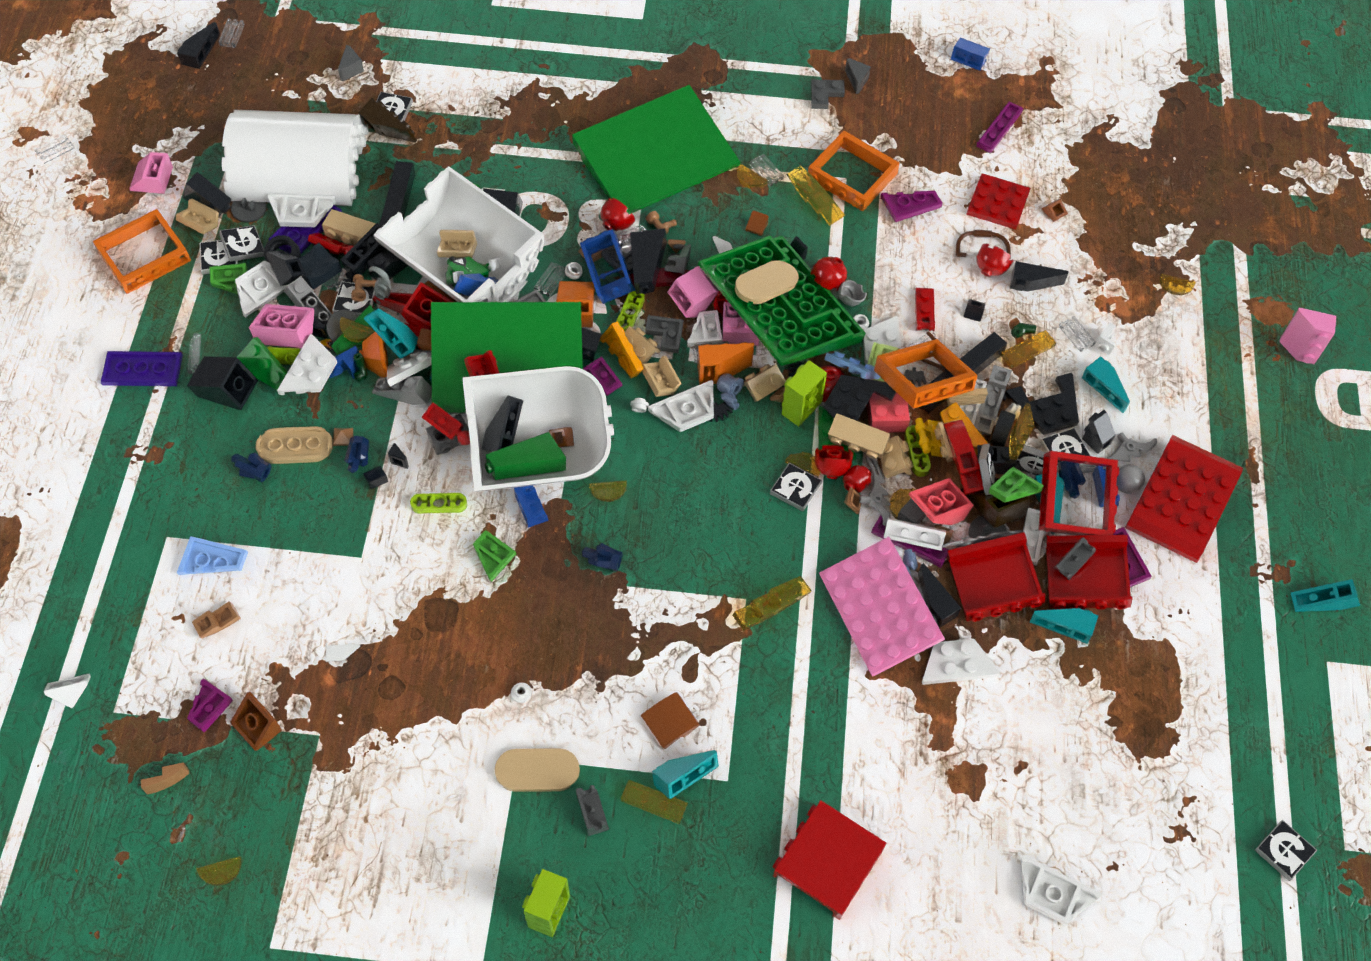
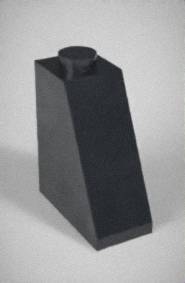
M198 172L186 183L183 199L186 201L194 199L218 211L219 217L222 213L226 214L230 210L231 198Z

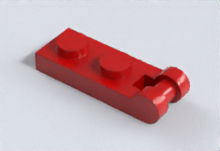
M916 288L915 290L916 331H922V329L935 331L934 289Z

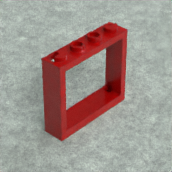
M1057 451L1045 453L1042 471V485L1044 487L1041 492L1038 530L1069 535H1114L1116 531L1114 516L1117 512L1115 499L1118 494V486L1116 485L1119 475L1118 460ZM1058 460L1106 467L1102 529L1053 523Z

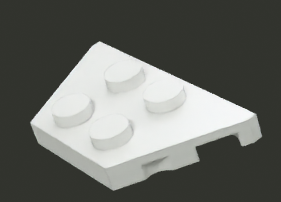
M268 194V199L280 226L316 227L336 203L335 196Z
M267 261L261 262L235 279L243 316L247 317L282 294L286 286H288H280L270 263Z
M898 316L864 329L866 333L863 338L865 364L868 363L874 342L901 349ZM903 366L896 367L903 374Z
M312 334L309 335L277 390L279 395L295 391L296 394L321 392L337 364L336 358Z
M416 349L404 358L395 359L393 364L389 365L387 369L386 380L389 386L431 366V350L423 351L422 349Z
M713 380L648 406V411L679 432L714 418Z
M975 639L944 641L933 645L922 685L995 678L1000 676V671Z
M1025 855L1020 860L1024 904L1064 925H1067L1102 895V893Z

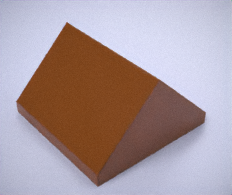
M251 692L246 693L230 721L232 726L255 751L259 750L282 731L276 719Z

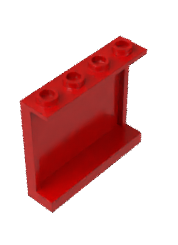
M1025 532L947 550V559L966 621L976 622L988 616L998 617L1005 612L1011 611L1015 613L1023 608H1036L1045 603L1046 595L1042 593L1026 545L1027 538Z
M1047 536L1046 560L1049 608H1095L1098 610L1106 608L1124 610L1131 608L1133 597L1130 592L1128 536ZM1083 537L1088 541L1089 545L1096 549V552L1068 580L1054 566Z
M820 800L817 806L813 804L807 815L809 818L806 823L802 821L796 830L798 835L795 840L790 839L784 850L787 852L783 858L779 856L775 861L773 876L776 878L779 875L833 911L832 916L840 920L882 854L887 842Z

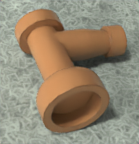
M656 211L650 212L645 218L647 223L653 224L656 229L665 228L666 234L669 232V228L677 225L675 219L661 224L659 214Z
M354 275L355 289L351 293V298L357 302L364 301L366 299V292L362 287H375L376 280H364L363 275Z

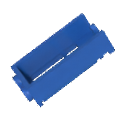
M612 229L604 231L595 237L587 238L580 243L597 296L603 304L635 291V286L632 282L618 237ZM614 245L621 267L598 276L591 255ZM623 270L625 277L604 286L601 285L600 279H605L606 276Z

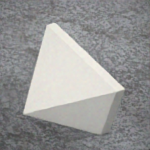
M90 673L48 683L44 693L46 696L73 708L91 678Z

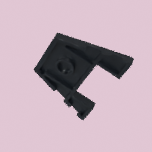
M1072 373L1056 377L1055 381L1061 391L1060 394L1029 401L1022 386L1006 390V397L1008 399L1011 398L1016 405L1019 404L1021 406L1020 410L1028 416L1027 419L1043 435L1077 426L1079 418Z
M841 375L825 402L823 409L833 419L837 413L858 421L873 393L892 402L897 392L886 382Z

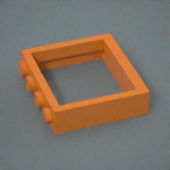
M843 131L808 167L807 178L823 187L826 191L848 202L853 207L864 211L898 174L900 163L850 133ZM841 147L884 172L864 195L821 170L824 164Z
M158 209L93 241L98 253L126 294L191 261L186 248ZM160 224L177 249L123 276L106 251Z
M938 339L878 355L874 369L913 409L973 391L978 376ZM934 357L954 377L916 387L896 367Z

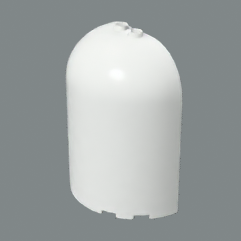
M565 366L463 377L475 492L582 480L595 474L606 462L611 448V436L614 435L613 424H609L608 417H612L611 405H607L605 392L601 384L589 372L577 367ZM507 396L523 400L513 444L547 433L551 429L572 428L574 446L560 448L566 456V470L494 480L491 473H487L484 464L486 463V454L491 452L481 449L485 431Z

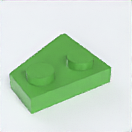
M246 263L210 267L211 285L238 294L235 279L248 271Z
M1012 467L990 487L989 493L1003 502H1009L1043 491L1044 485Z
M487 530L473 543L474 549L491 582L516 555L515 550Z

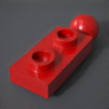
M320 233L309 234L308 241L314 243V246L320 243L330 253L339 255V253L346 255L353 247V245L348 246Z
M432 402L422 418L449 439L454 440L457 436V440L461 445H469V431H461L464 425Z

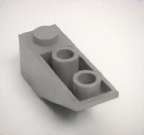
M302 276L286 286L284 292L295 306L314 308V317L326 327L332 313Z
M410 376L392 386H389L386 380L387 377H379L372 391L373 394L411 405H427L432 394V387L422 376Z

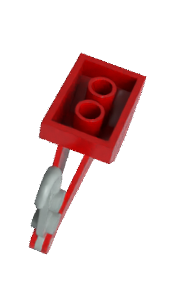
M373 266L369 268L370 272L374 271L381 276L375 282L373 301L380 306L401 314L410 325L431 330V302H454L420 282L413 294L391 292V281L387 273L378 267Z

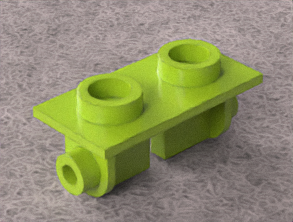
M267 347L280 364L292 365L301 351L300 348Z

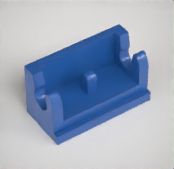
M960 37L954 46L950 60L981 71L987 60L986 57L989 54L990 48Z
M1096 466L1092 476L1099 507H1104L1106 469H1103V466ZM1117 494L1115 504L1119 506L1120 496Z
M533 485L515 487V498L528 528L548 521L535 487Z

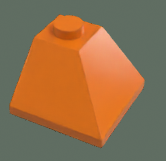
M374 332L362 342L363 350H359V353L362 354L367 369L380 377H387L388 357L386 345L383 339Z

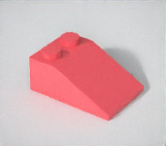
M873 393L867 404L869 426L887 433L905 432L910 422L908 403L898 393L895 394L892 402Z
M950 478L914 490L908 494L933 523L953 525L964 521L974 506Z

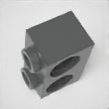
M461 413L453 416L464 425L461 431H469ZM433 426L426 428L428 439L437 455L447 453L457 446H463L458 442L457 436L454 440H451Z

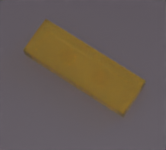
M1044 330L1003 351L1001 357L1012 369L1055 347L1056 342Z
M628 780L621 796L622 802L678 824L681 823L688 805L685 801L675 797L669 799L662 792Z

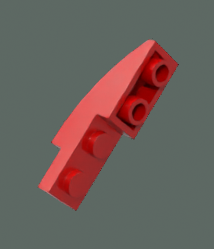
M958 420L943 424L964 494L968 495L984 491L978 459L963 421Z

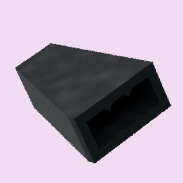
M665 228L630 232L636 294H647L655 290L667 245Z

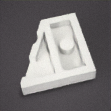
M718 311L699 312L697 322L692 329V334L688 338L687 346L696 347L706 344H722L723 339Z

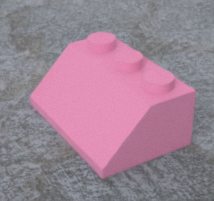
M265 304L249 326L253 338L258 337L264 345L302 348L309 335L313 333L314 308Z
M1298 308L1281 336L1280 343L1297 361L1315 364L1335 334L1336 316Z

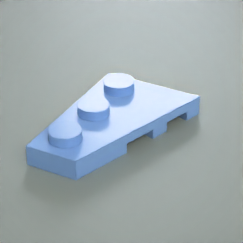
M839 351L826 353L824 360L847 369L849 367V372L859 374L863 379L880 378L874 371L875 366L866 364L864 366L860 364V360L850 357V359L845 358V354Z
M190 536L177 574L242 571L248 552L244 549Z

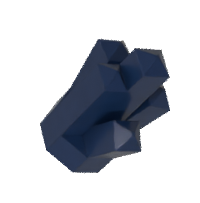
M353 436L350 438L344 461L349 464L347 470L351 473H355L359 465L364 467L368 464L370 444L369 440L363 436Z
M255 452L250 453L248 459L239 454H235L231 458V462H234L235 466L240 468L239 476L263 482L270 473L271 464L264 461Z
M1058 462L1059 477L1063 479L1065 489L1069 491L1070 497L1076 499L1080 496L1078 485H1084L1086 482L1079 463Z
M603 543L597 545L596 550L588 547L582 550V557L588 558L589 564L618 571L623 556L621 551L614 550Z

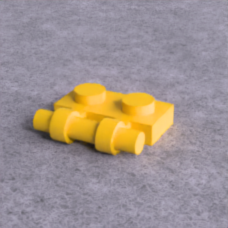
M922 418L915 419V430L919 434V446L922 448L923 453L928 454L931 452L932 456L942 457L940 451L942 444L935 435L936 426L941 421L927 420L923 423Z

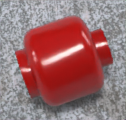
M854 465L843 475L845 489L849 491L850 488H853L856 492L861 493L871 483V472L863 465Z

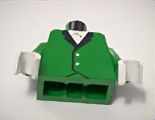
M452 256L447 260L446 284L455 287L461 274L480 273L484 277H489V272L501 267L499 258H493L488 261L489 263L481 264L471 257L458 260Z

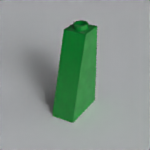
M547 432L486 454V463L484 465L487 473H491L494 480L564 471L566 470V456L550 433Z

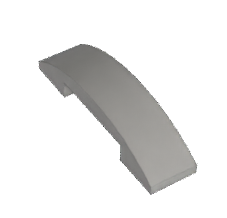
M996 365L993 366L986 387L988 395L986 396L985 403L980 405L974 426L980 433L991 436L1012 370Z

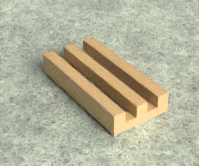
M977 388L973 391L947 398V405L950 406L955 402L958 405L983 404L988 395L987 388Z

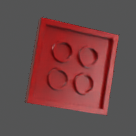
M981 173L966 215L1016 230L1031 188Z

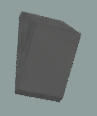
M349 45L345 47L338 68L341 81H346L364 72L361 58Z
M848 58L845 72L855 93L858 94L869 79L871 66Z

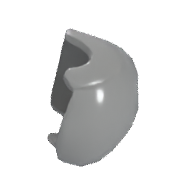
M852 280L844 281L838 290L840 300L845 305L852 307L862 303L867 293L863 292L861 284H857Z
M1131 464L1119 468L1116 483L1118 489L1126 494H1132L1140 490L1145 482L1143 471L1138 466Z

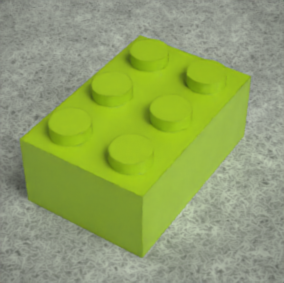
M810 360L805 365L802 364L797 369L796 374L793 377H789L784 384L782 415L799 427L822 403L827 372Z
M542 869L540 875H535L531 886L533 891L530 896L527 895L525 897L522 908H524L528 928L553 938L569 901L570 892L567 878Z

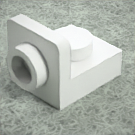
M1111 322L1100 334L1094 345L1101 352L1108 355L1112 353L1116 345L1112 341L1115 336L1113 332L1116 325Z

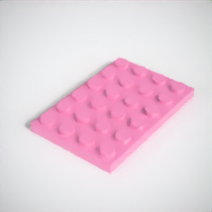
M890 537L819 573L872 677L945 640Z

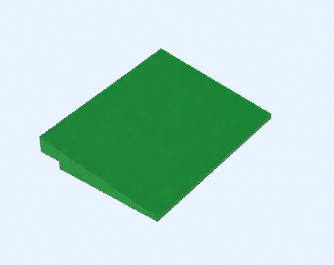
M690 84L572 134L573 145L580 153L581 160L607 197L610 199L615 198L628 208L626 210L628 214L739 166L741 163Z
M767 236L698 262L700 268L781 366L862 343L866 334L865 331L835 296L814 280L816 276L814 273L811 275L810 267L783 236L774 239L771 236ZM771 261L789 263L798 272L799 278L792 290L764 303L753 304L750 301L745 302L735 293V283L740 275Z
M431 302L432 402L449 414H466L463 377L470 376L464 359L470 356L482 355L488 350H492L493 356L496 358L499 373L565 366L583 369L581 302Z

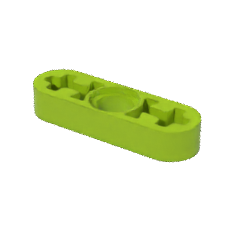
M636 291L628 294L616 320L620 326H623L625 320H627V325L622 327L624 331L629 326L634 327L645 301L644 294H636ZM633 309L635 313L629 315L625 311Z
M911 425L907 427L904 438L909 447L908 454L913 464L912 471L916 476L924 477L929 473L931 464L928 454H924L923 450L921 454H915L912 451L913 448H920V438L915 430L916 425ZM910 433H914V435H916L915 442H913L914 438L913 435H910ZM919 460H921L922 467H925L924 470H921V467H918Z
M462 493L416 494L411 498L410 504L412 510L418 514L460 513L466 510L467 499ZM436 500L444 501L441 507L433 505ZM457 500H461L460 505L457 506ZM418 501H422L421 506H417Z

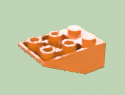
M559 281L556 302H581L582 327L593 328L595 296L593 282Z
M742 342L739 344L724 343L722 345L706 344L698 346L697 367L699 385L713 380V384H717L721 375L729 373L733 376L752 366L754 343Z

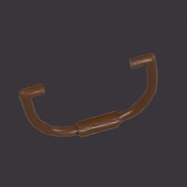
M992 230L968 231L961 234L956 242V256L966 257L967 253H960V244L963 238L971 235L974 237H997L1004 242L1006 252L1011 256L1008 240L1001 234L992 232Z

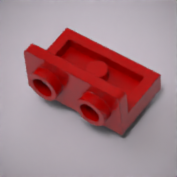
M488 350L482 355L470 356L464 359L470 377L500 374L492 350Z

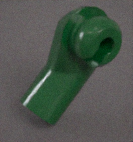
M1019 323L1013 327L1011 334L1014 338H1019L1025 333L1035 334L1036 325Z
M357 353L353 356L358 372L354 373V377L357 381H362L367 378V369L362 354Z

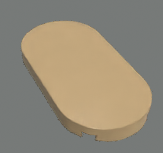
M771 261L740 275L735 283V293L745 302L750 301L753 304H761L792 290L798 281V272L789 263Z
M317 426L272 428L265 431V434L262 436L260 435L256 441L258 455L270 464L319 462L328 457L333 450V439L330 433L324 428Z
M561 748L511 749L504 752L495 764L497 781L503 788L513 792L564 791L577 781L580 773L579 762L575 755Z

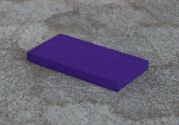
M333 205V207L331 208L333 210L342 212V210L336 207L335 205ZM331 209L316 227L281 226L269 240L278 235L288 236L299 246L302 253L311 244L308 241L309 234H322L324 232L322 224ZM289 245L279 247L281 250L289 254L291 253Z
M107 351L101 384L102 386H177L183 355L181 352Z

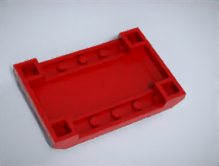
M1172 435L1125 528L1197 563L1229 501L1243 468Z

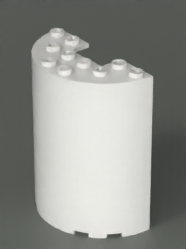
M234 110V113H230L226 121L222 142L225 156L222 157V171H225V181L223 182L225 194L231 198V201H242L243 198H246L247 202L270 203L268 194L335 196L336 203L334 205L352 206L353 199H356L355 187L359 184V177L355 174V161H358L359 154H362L363 147H366L365 135H368V124H365L359 114Z
M449 166L444 171H441L432 182L426 185L424 191L427 200L419 204L415 211L405 217L404 221L402 214L398 212L374 234L379 244L457 302H510L528 282L526 278L530 272H534L539 262L537 259L538 253L543 250L544 234ZM440 230H473L477 246L472 259L478 263L486 264L489 263L490 259L499 258L501 267L489 272V277H495L499 281L495 284L493 280L488 278L471 296L459 295L455 292L452 285L446 284L445 273L448 268L447 260L449 258L438 257L437 249L441 242Z

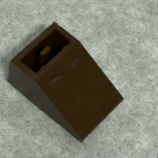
M371 98L358 112L366 124L379 135L417 142V139L414 137L415 132L410 129L411 126L404 120L398 119V115L392 110L386 109V106L380 100L375 101Z
M984 491L965 495L994 528L1026 515L1029 503L1027 496L1003 502L993 495H986Z

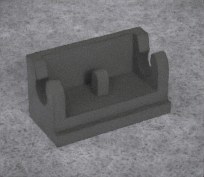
M675 244L673 248L680 249L681 253L670 254L669 260L665 265V271L684 274L690 260L691 244Z
M1083 537L1054 566L1068 580L1096 552V549L1089 545L1088 541Z
M590 785V789L585 791L582 788L576 789L577 800L588 836L609 830L595 786Z

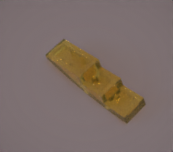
M801 165L786 174L805 203L809 201L816 213H821L829 226L845 216L827 191Z
M1026 403L1021 410L1010 434V459H1018L1034 428L1029 403Z
M799 576L771 588L767 594L752 600L750 605L734 611L732 616L742 630L745 631L795 604L810 594L812 590L804 579Z

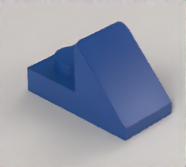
M356 346L335 357L337 364L329 378L338 376L345 370L348 371L353 379L355 378L354 373L357 372V367L353 356L359 353Z

